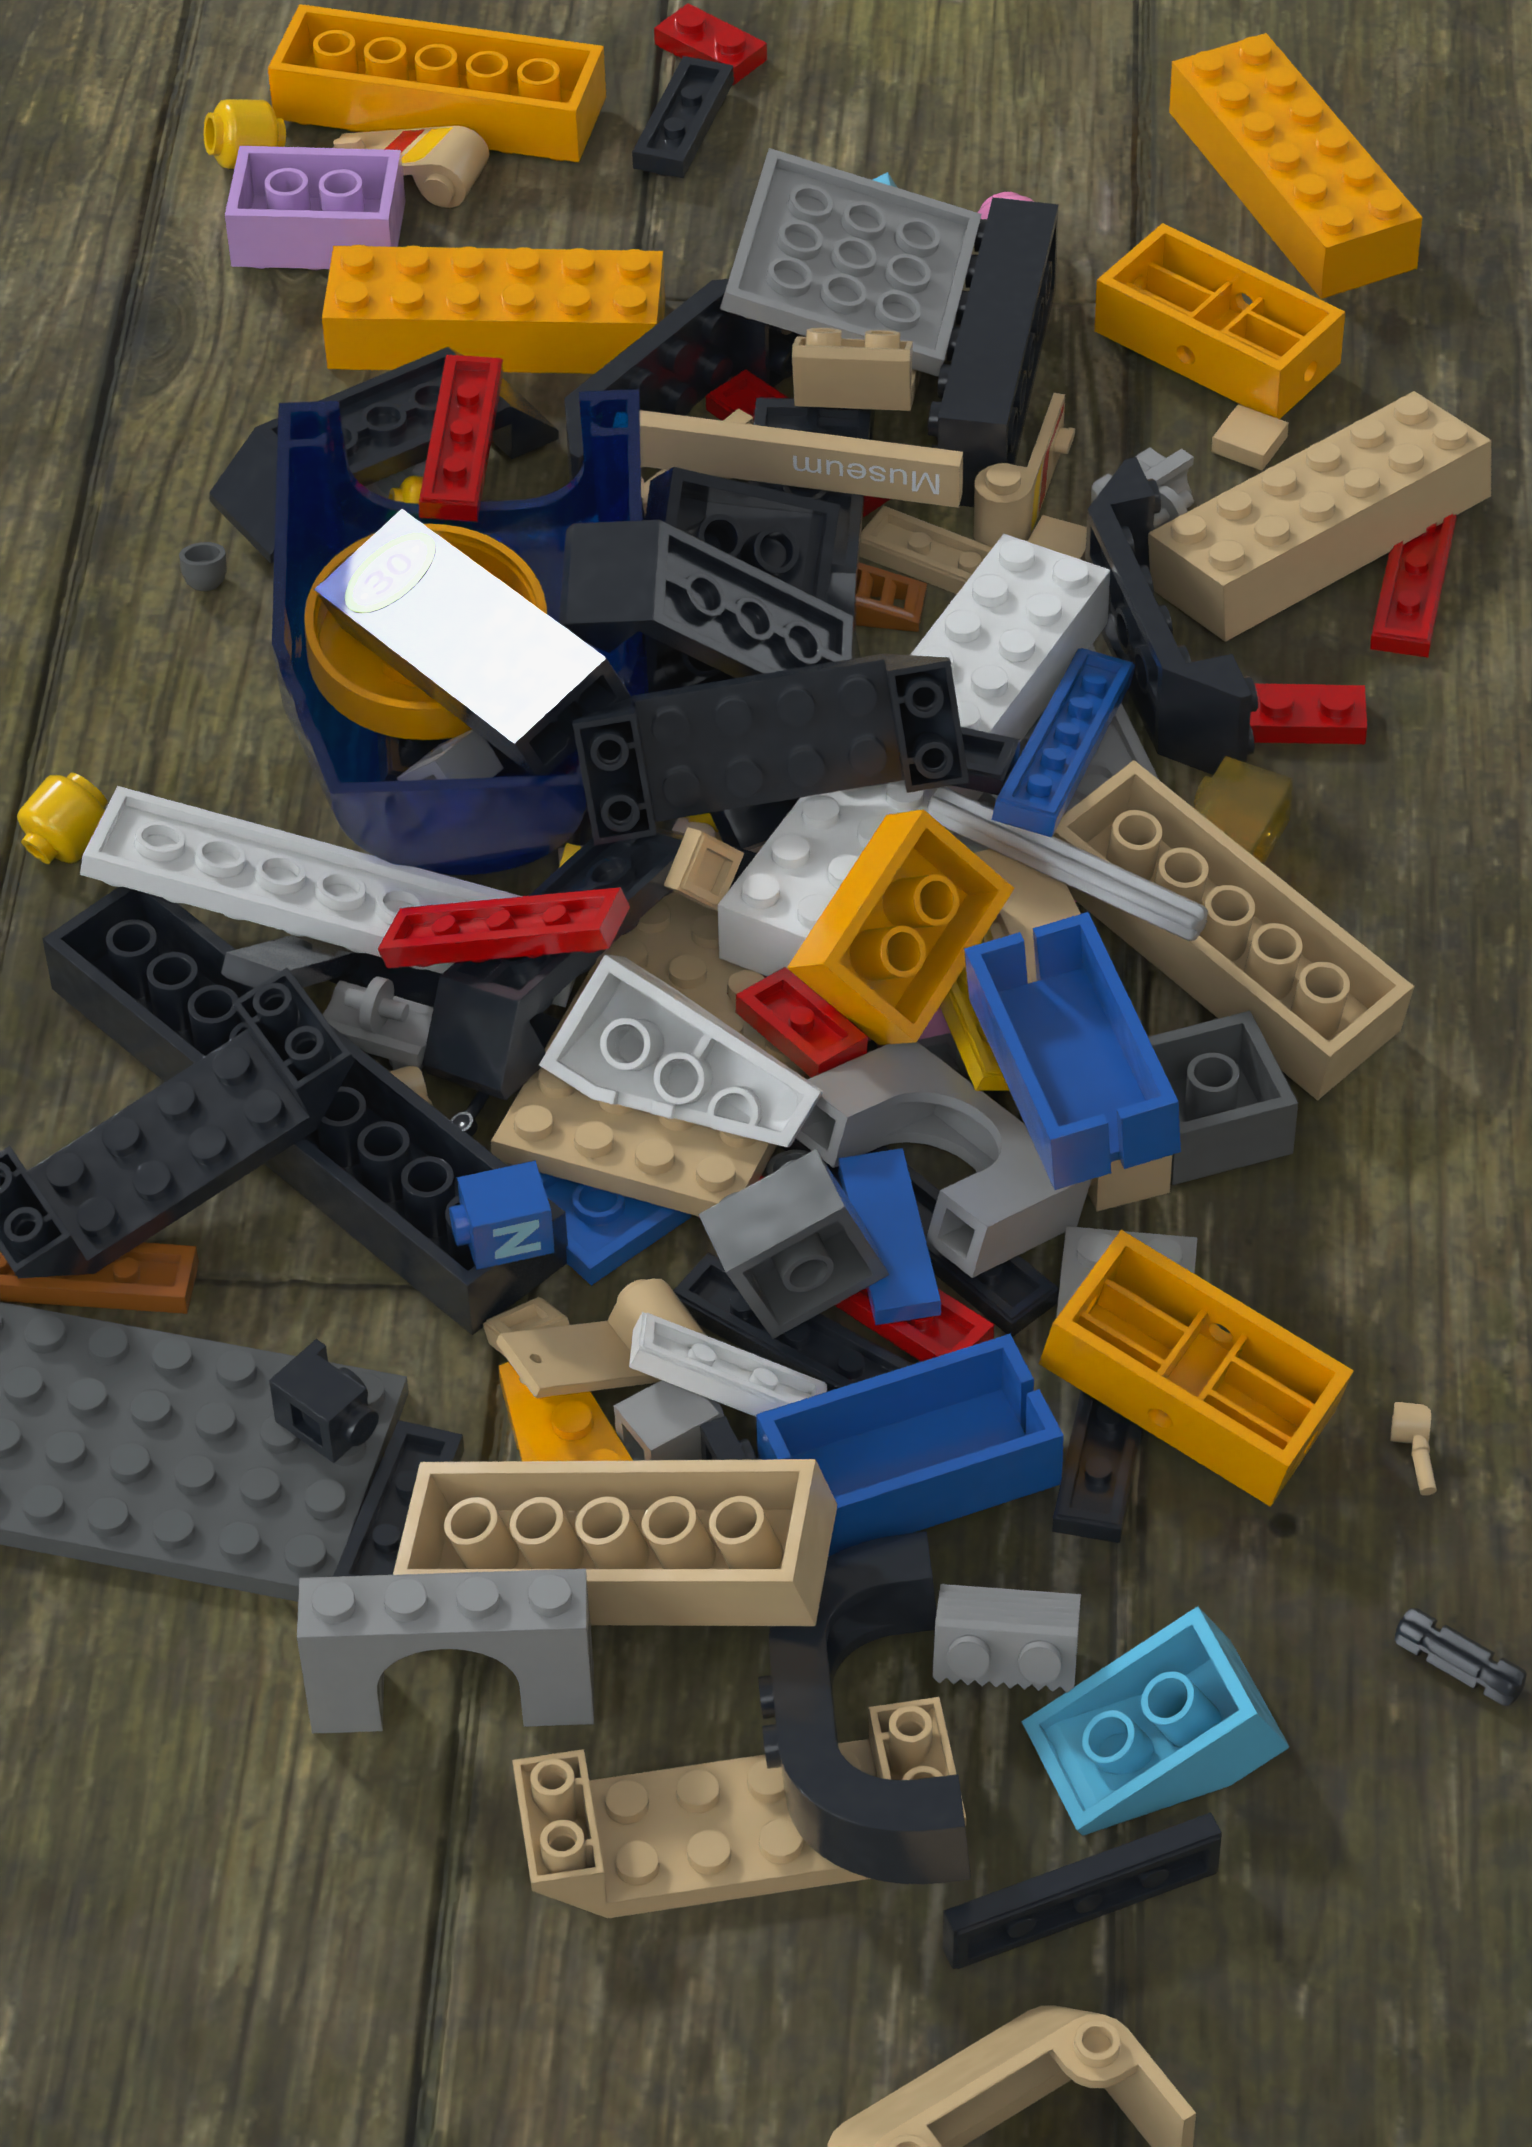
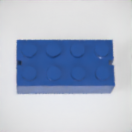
M1089 912L1033 928L1037 981L1029 984L1027 979L1025 942L1020 932L964 948L969 1000L1054 1190L1111 1174V1162L1120 1160L1123 1168L1127 1169L1181 1152L1179 1101Z
M1011 1334L756 1414L758 1460L816 1459L837 1502L828 1557L862 1542L881 1537L913 1533L1060 1485L1062 1480L1064 1435L1040 1389L1034 1391V1378Z

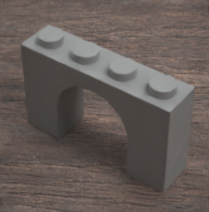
M920 1043L888 1044L808 1079L810 1083L821 1089L823 1093L796 1136V1139L811 1151L817 1149L822 1159L831 1167H838L839 1158L866 1154L888 1144L910 1142L931 1145L946 1150L963 1159L976 1170L977 1173L940 1190L926 1237L928 1244L971 1278L1066 1232V1226H1077L1091 1180L1054 1190L1025 1124L984 1092L975 1091L971 1082Z
M586 1569L299 1578L297 1641L312 1734L383 1731L384 1671L404 1657L438 1649H458L477 1652L492 1657L506 1665L515 1674L519 1682L524 1727L594 1724V1661Z

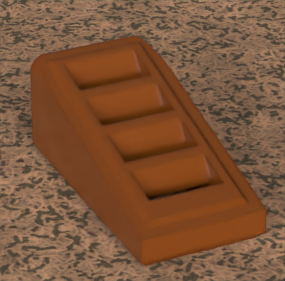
M859 562L856 586V625L919 632L927 594V583ZM871 596L881 597V600L878 601L871 599ZM894 599L905 600L904 608L894 606Z

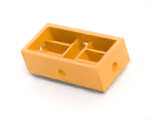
M1164 223L1159 225L1097 279L1095 332L1247 408L1281 419L1341 364L1345 311ZM1242 293L1250 297L1253 303L1248 305L1244 301Z
M1120 1230L1053 1322L1039 1361V1365L1270 1507L1335 1413L1354 1370L1123 1230ZM1217 1324L1225 1327L1230 1333L1222 1330Z

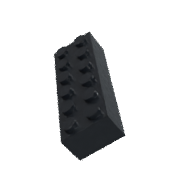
M992 197L988 218L980 219L974 242V252L979 254H971L965 277V287L970 288V290H962L956 312V323L961 324V326L952 328L947 347V361L952 362L951 365L943 364L940 368L938 398H942V402L932 401L928 422V435L935 436L938 440V444H932L931 448L963 452V484L959 506L974 507L975 478L980 471L998 463H1009L1012 465L1016 463L1056 291L1059 204Z

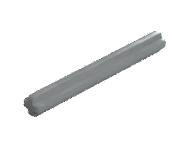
M940 787L928 801L927 813L946 829L1187 941L1196 940L1206 926L1208 910L1205 906L1054 836L1051 838L991 820L993 808L952 789Z

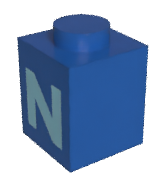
M536 1160L457 1177L460 1205L449 1207L452 1230L457 1246L469 1244L476 1270L555 1253L551 1208Z

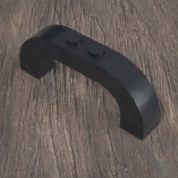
M927 1531L873 1539L848 1547L829 1556L816 1625L770 1626L769 1651L772 1675L758 1676L763 1719H776V1724L762 1726L767 1769L780 1767L782 1769L788 1811L799 1834L822 1857L849 1872L866 1878L900 1884H935L971 1880L959 1775L915 1780H890L869 1775L850 1764L842 1755L838 1746L833 1680L841 1663L856 1649L871 1641L892 1635L935 1630L937 1610Z

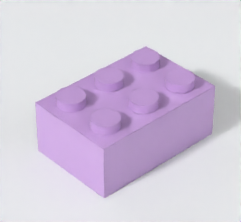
M239 146L225 212L231 266L259 269H330L333 246L398 247L406 202L401 150Z

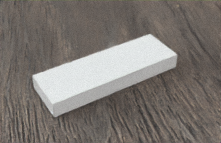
M642 1312L633 1329L630 1368L755 1417L756 1414L827 1392V1384L823 1381L650 1313Z

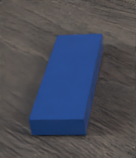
M903 1148L839 1158V1175L843 1191L860 1215L889 1273L885 1278L866 1287L875 1325L941 1315V1299Z

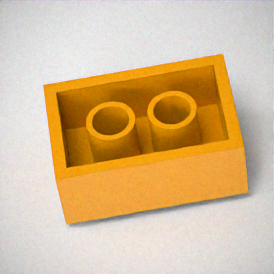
M924 809L886 815L787 968L878 1045L916 1043L966 966L964 948L980 944L1015 888Z

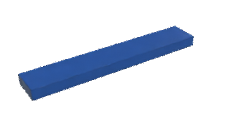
M1078 648L997 797L991 820L1052 838L1131 684L1135 669L1133 662Z

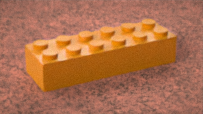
M299 4L268 66L272 108L276 118H282L284 121L296 122L302 125L346 129L351 132L464 126L478 133L488 145L489 150L506 154L516 153L544 157L556 161H580L606 99L604 46Z
M1267 33L1248 37L1238 42L1208 51H1201L1195 55L1172 61L1169 113L1320 299L1417 269L1423 217Z
M333 246L322 313L327 369L393 370L436 351L450 347L465 356L503 359V372L595 374L664 319L665 281L663 251H642L639 249L587 250L583 248L571 250L531 249L527 247L506 249L470 246L461 248Z

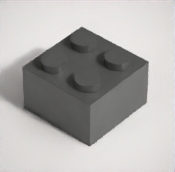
M1251 1011L1148 1037L1179 1101L1181 1152L1172 1155V1185L1293 1154L1298 1102Z
M817 1149L799 1159L785 1163L774 1173L739 1192L727 1195L718 1204L698 1214L726 1274L772 1339L889 1275L860 1215Z

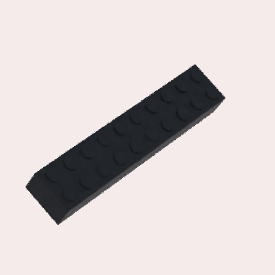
M118 887L42 938L52 990L164 1082L246 1030L232 1002L254 988L225 978V975L221 974L226 952L236 949L178 903H173L163 897L134 889ZM332 1027L351 1052L355 1061L317 1129L264 1164L467 1332L474 1335L483 1328V1323L486 1320L503 1313L567 1264L566 1212L548 1198L552 1213L555 1253L476 1270L469 1244L457 1246L452 1230L449 1207L460 1205L457 1177L508 1166Z

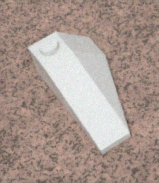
M606 954L539 1064L593 1100L609 1104H619L670 1119L676 1118L784 1147L792 1145L823 1093L821 1089L675 988L626 957Z

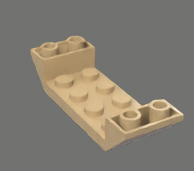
M810 328L807 329L806 337H796L792 345L795 406L911 411L922 372L912 369L913 341H900V332L870 330L865 332V339L841 338L842 331L839 329Z
M939 1697L869 1707V1739L838 1743L840 1752L850 1764L860 1771L875 1777L890 1780H915L956 1775ZM584 1749L512 1760L532 1891L605 1918L871 1879L849 1872L833 1864L817 1853L803 1839L793 1824L788 1811L781 1767L767 1769L765 1754L589 1780ZM963 1805V1813H964V1820H965V1826H966V1814H965L964 1805Z

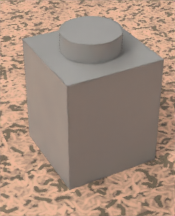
M663 1380L614 1405L616 1434L633 1461L702 1460L700 1425L724 1417L719 1402Z

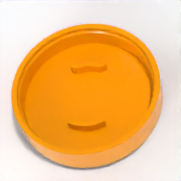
M424 524L547 614L545 596L540 582L527 563L503 543L477 531L451 525ZM374 534L358 540L337 554L323 568L313 583L306 601L305 636L307 657L313 680L319 691L337 711L349 720L387 736L412 740H439L454 738L472 730L467 724L342 629L314 589Z

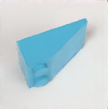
M1199 1606L1082 1681L1069 1692L1064 1693L1021 1721L1076 1830L1082 1836L1231 1786L1289 1748L1285 1737L1231 1640Z

